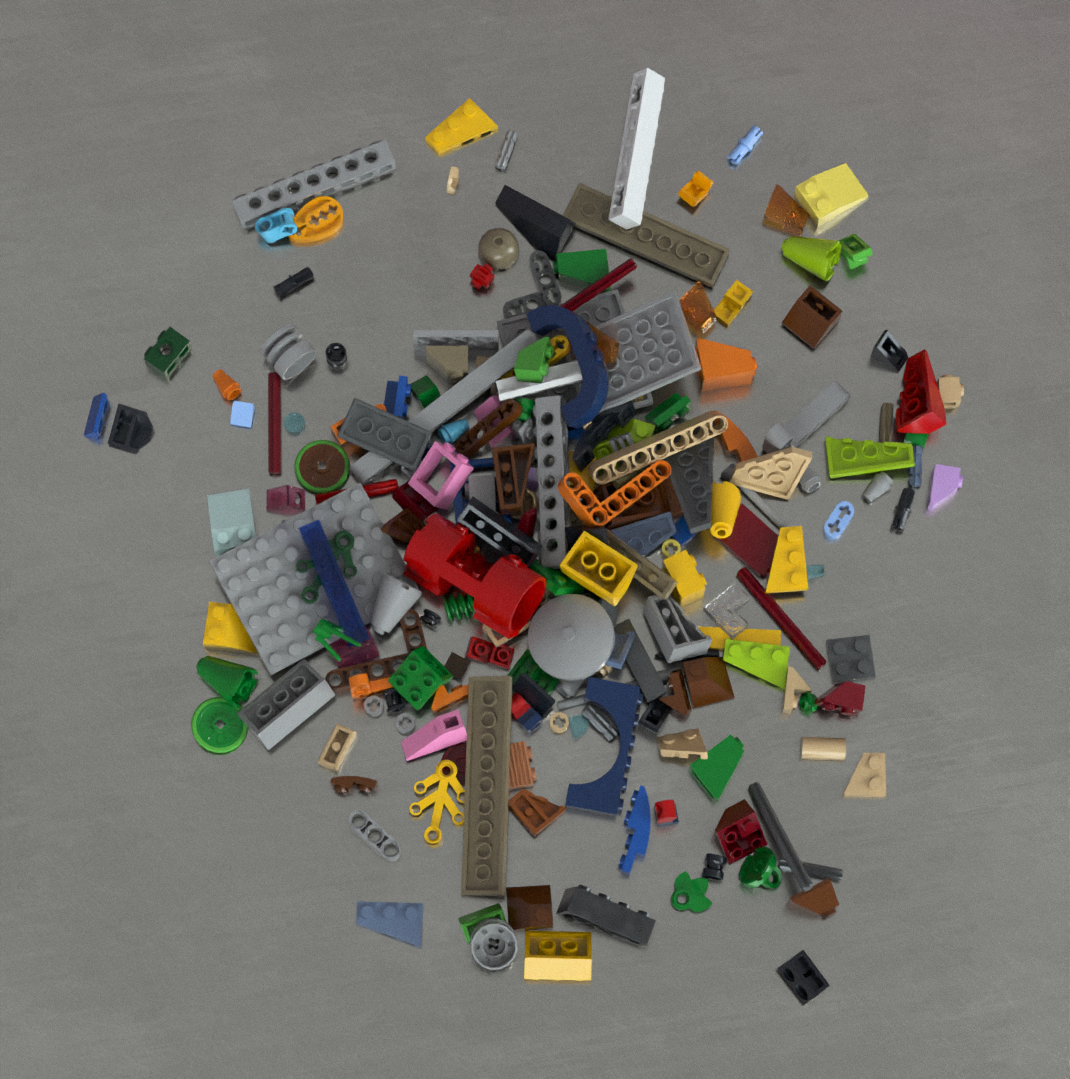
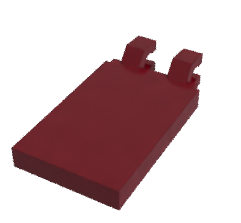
M741 504L730 536L716 539L759 577L762 575L769 577L778 535L744 504Z

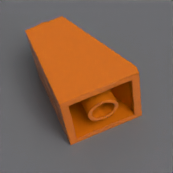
M701 338L696 339L695 350L702 368L698 371L702 392L751 384L752 378L755 376V370H757V363L755 357H751L750 350Z

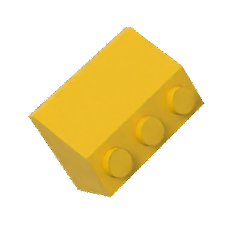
M586 531L581 534L560 564L563 574L614 607L627 591L638 567L636 563Z
M525 930L524 979L591 980V932Z

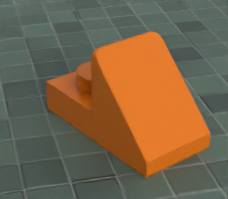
M460 684L452 688L450 694H448L444 685L440 686L436 691L431 707L433 715L435 716L468 698L469 685L463 686Z

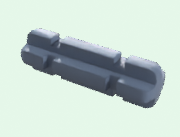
M915 445L913 446L915 466L909 467V474H911L909 485L919 487L922 484V477H920L922 475V458H920L922 456V447Z

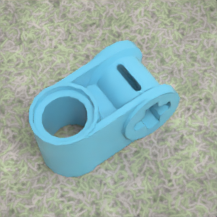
M282 208L277 212L261 217L256 222L255 229L267 243H273L281 238L293 235L297 231V225L293 220L294 211L291 208Z

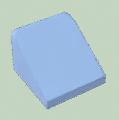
M233 401L230 425L251 428L255 412L254 404Z

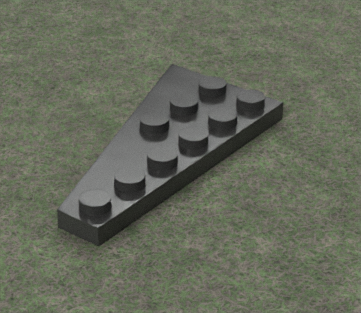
M700 426L693 430V435L700 431ZM677 435L674 438L673 442L677 443L680 440L681 435ZM714 437L662 459L671 466L669 478L691 534L711 528ZM661 443L657 444V447L660 450L662 446Z

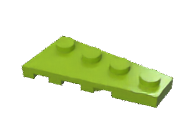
M825 436L830 478L915 466L913 446L910 443L886 441L880 443L873 442V440L856 441L850 438L833 439V437Z

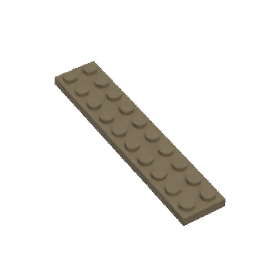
M511 676L469 677L461 895L505 896L512 706Z

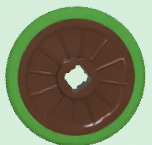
M317 440L305 445L299 451L294 465L295 474L300 484L315 493H328L338 489L346 481L350 471V461L347 453L341 446L328 440ZM326 464V468L318 469V465Z

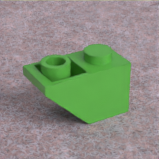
M543 337L519 351L514 366L517 381L542 383L544 376L548 374L549 359H552L554 355V346H551L549 337Z

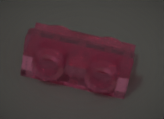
M367 625L354 631V633L363 637L361 640L349 636L361 643L360 647L342 638L329 644L341 658V661H337L334 657L339 669L361 664L379 656L376 643Z

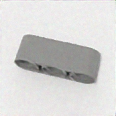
M355 810L350 813L348 822L354 833L384 860L394 862L399 859L401 855L400 845L391 835L362 810ZM356 817H362L365 820L361 826H355L352 822ZM378 831L381 834L380 838L377 841L370 840L368 837L371 832ZM388 846H395L397 852L390 856L385 853V849Z

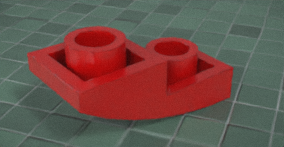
M472 636L468 643L465 658L508 670L515 649L505 645H500L496 648L493 643Z

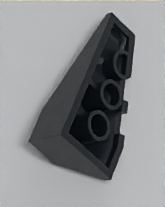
M504 185L495 202L537 250L545 252L556 260V254L561 252L576 224L575 222L507 185Z

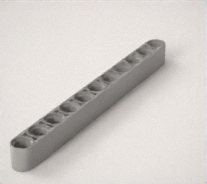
M532 328L527 329L408 422L428 431H435L496 384V381L501 380L506 373L514 369L519 351L540 340V338L532 331ZM369 451L353 463L349 470L364 485L393 462Z

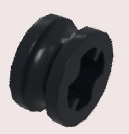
M424 609V616H421L420 620L436 628L437 621H440L441 617L431 610Z

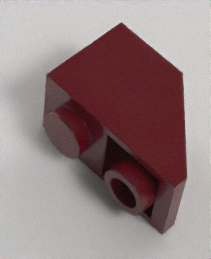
M849 681L837 683L815 699L814 704L822 706V709L826 711L839 710L843 715L853 716L854 713L863 711L866 686Z

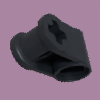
M395 688L382 692V696L385 697L388 706L387 714L398 713L413 707Z

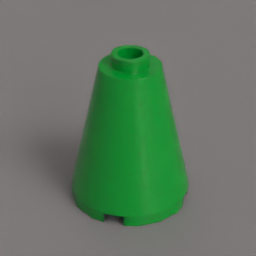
M212 656L201 658L196 665L197 674L234 708L241 707L239 703L242 700L246 702L257 685V680L254 677L255 674L258 675V672L252 667Z

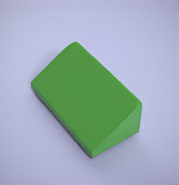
M499 903L458 918L467 943L470 942L472 931L479 922L487 918H498L506 921Z

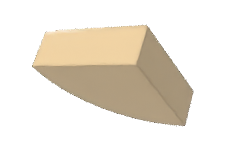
M451 166L447 183V193L454 194L459 179V169L457 167Z

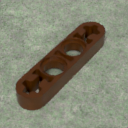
M513 399L504 401L455 442V452L467 458L472 456L520 417L522 405ZM499 417L498 424L493 427L494 420ZM483 430V436L477 440L478 433Z

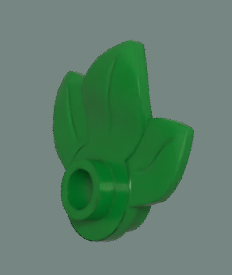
M686 871L677 876L674 882L675 891L671 896V903L677 910H687L689 908L694 912H702L712 905V902L704 896L708 889V879L696 878L691 880ZM684 896L686 898V902L679 903L678 897Z

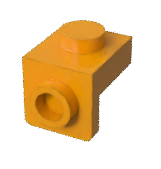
M697 170L692 179L680 189L678 196L692 207H695L707 196L713 181Z

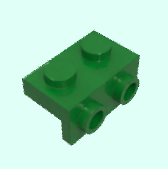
M675 393L645 416V420L655 425L656 433L662 430L665 431L673 425V421L689 413L691 400L686 395L682 398L678 393Z

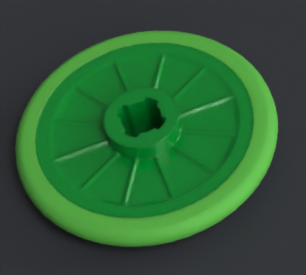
M213 697L202 702L196 708L191 720V729L196 741L206 750L215 753H225L237 748L243 742L248 730L246 724L237 714L242 707L234 708L222 697ZM217 721H220L222 724H224V727H222V729H219L217 726H215Z

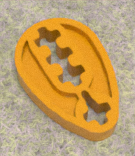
M319 196L309 201L293 217L297 230H301V235H289V239L295 243H309L335 234L341 228L344 220L343 210L339 202L328 196ZM329 208L336 209V214L329 213ZM321 213H323L324 215L328 214V215H327V218H328V219H327V220H324L323 218L320 219V214H321ZM314 218L315 220H318L319 224H311V219Z

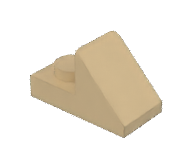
M789 666L782 713L791 714L793 708H797L798 695H794V693L806 694L808 691L812 692L811 688L796 670Z

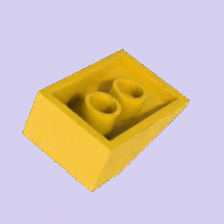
M209 602L203 638L204 648L259 656L232 604Z

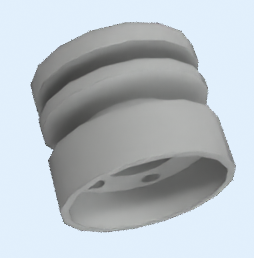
M288 324L277 330L265 341L260 349V353L263 357H266L268 363H275L274 370L283 380H288L298 375L313 361L317 354L309 341H302L303 334L298 332L294 324Z
M487 918L474 927L470 936V946L477 963L489 970H500L514 960L517 953V939L513 928L506 921L498 918ZM490 938H493L494 940H496V939L498 938V940H497V944H498V945H497V946H494L493 944L489 945V944H490L489 939H490Z

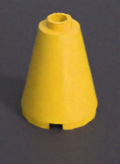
M716 481L713 482L712 522L709 529L716 538L730 536L741 504L739 489L727 481L716 484Z

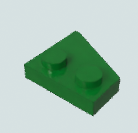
M532 564L530 567L531 570L546 578V588L555 596L583 594L585 587L563 574L560 570Z

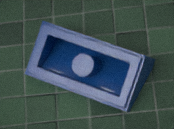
M106 393L93 397L84 431L85 437L100 438L109 403Z

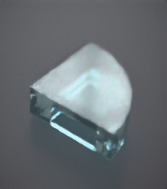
M824 565L806 566L807 579L826 574Z
M581 714L568 718L573 739H577L585 733L590 723L589 717L586 718Z

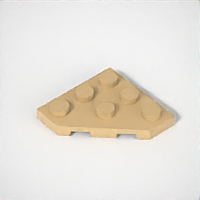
M789 447L737 463L729 477V482L736 486L789 500L812 459V452Z

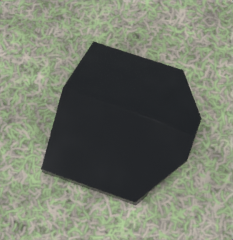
M119 403L108 444L132 452H136L151 439L153 433V425L147 412Z

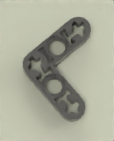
M540 250L534 251L529 258L530 267L539 291L506 302L503 307V315L506 319L534 310L526 306L529 300L537 301L538 307L561 304V292L545 252ZM536 257L542 260V270H540L539 264L535 262ZM548 275L551 277V282L549 284H542L539 280L540 277ZM549 289H551L553 297H556L555 302L547 300L549 299ZM520 303H523V309L525 312H522V308L519 309ZM509 307H513V309H518L516 310L515 315H512L511 312H508Z

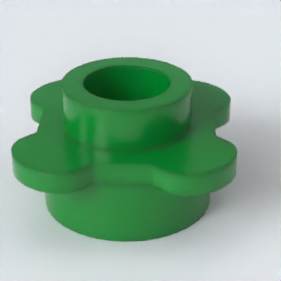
M810 691L806 692V694H801L799 701L804 715H807L808 712L816 711L818 705L814 704L817 697L815 694H811Z

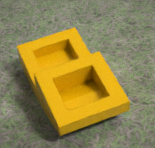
M736 280L725 293L724 298L711 312L710 316L727 328L747 303L753 291Z

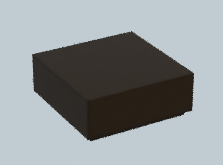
M451 652L444 667L454 676V679L461 682L471 661Z

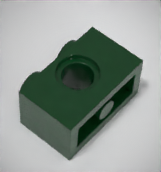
M169 327L166 331L163 330L157 338V343L153 347L150 346L144 354L145 364L165 379L192 348L190 340L172 327ZM163 349H171L168 355L161 354Z

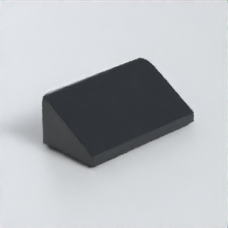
M524 672L512 686L541 715H545L555 704V699Z

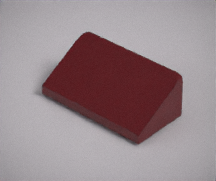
M407 481L395 490L392 498L403 510L407 507L425 523V520L437 513L439 509L419 494Z

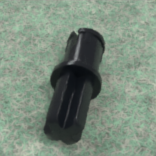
M306 267L293 276L288 275L289 278L273 286L278 297L281 298L294 289L298 290V286L312 279L314 274L309 267Z
M910 488L903 489L899 504L895 506L896 513L891 524L893 529L897 530L899 528L900 531L905 529L908 514L912 512L910 508L915 495V491Z

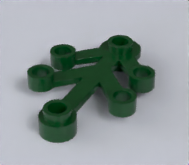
M339 531L332 540L319 543L313 541L308 544L307 552L310 555H317L321 550L334 549L330 556L307 561L302 559L297 562L296 570L299 573H305L308 569L323 566L311 586L305 587L301 592V599L304 603L314 604L318 600V590L329 572H331L334 584L332 588L333 594L335 596H342L345 593L346 587L342 583L337 559L342 553L346 566L343 571L345 577L353 578L357 574V568L353 564L350 552L354 546V537L351 533ZM342 538L346 539L347 545H341L339 540ZM316 545L318 550L312 552L310 546ZM299 563H304L306 565V569H299ZM347 568H352L354 570V574H347ZM341 586L343 592L337 593L335 587ZM306 593H312L313 599L308 600L305 596Z

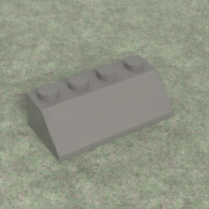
M302 659L237 714L256 738L270 750L333 698L335 693L327 681L305 659Z

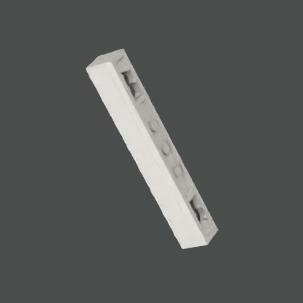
M649 68L633 73L608 219L626 230L641 225L653 148L655 146L656 130L658 128L659 112L661 110V100L664 92L665 78Z

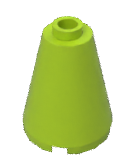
M790 236L788 239H784L781 251H783L785 257L824 281H829L835 272L831 269L834 264L838 265L842 244H839L840 242L837 240Z

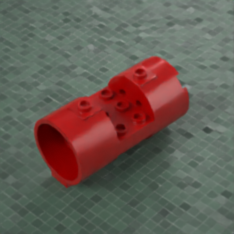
M433 514L425 520L427 525L414 533L407 546L403 559L407 564L404 566L406 570L403 575L437 596L448 593L451 586H457L475 597L473 603L475 614L473 618L508 639L518 636L519 631L529 622L542 601L546 590V578L529 569L528 565L521 562L522 559L513 554L503 556L495 564H490L485 561L486 558L483 555L474 553L476 547L475 533L468 530L466 526L459 522L453 523L440 514Z

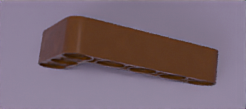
M408 610L400 620L407 653L328 672L325 680L333 692L350 691L348 678L356 672L367 674L369 682L391 677L395 672L393 666L396 663H403L415 649L422 646L427 649L418 613L414 610ZM412 617L416 619V623L409 626L405 624V620ZM412 638H419L421 643L417 646H412L409 641ZM375 668H382L384 670L380 676H374L372 671ZM338 677L341 679V683L338 686H332L330 680Z

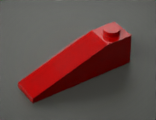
M924 349L907 359L903 377L905 381L904 391L900 392L899 396L901 405L900 408H897L895 414L897 431L899 433L930 434L947 424L944 404L928 353Z

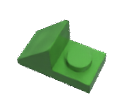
M855 233L838 240L839 244H842L841 253L850 269L867 263L868 257L873 255L871 247Z

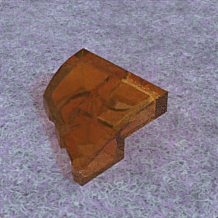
M776 184L763 218L782 224V228L802 235L809 214L780 185Z

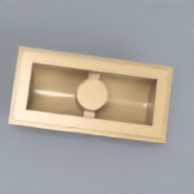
M336 723L317 762L333 772H338L357 735L356 731Z
M801 737V759L845 760L846 738Z

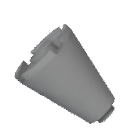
M385 572L381 579L370 624L373 625L372 630L382 635L384 632L389 633L418 600L422 591Z

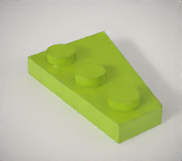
M725 639L723 661L785 690L790 647Z

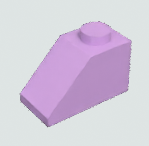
M935 464L932 470L927 510H933L953 496L958 487H962L963 475H960L961 468Z

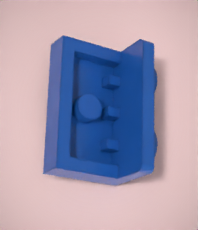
M399 375L398 382H387L384 400L386 412L402 419L404 416L407 417L409 404H406L407 396L410 397L412 384H408L407 376Z

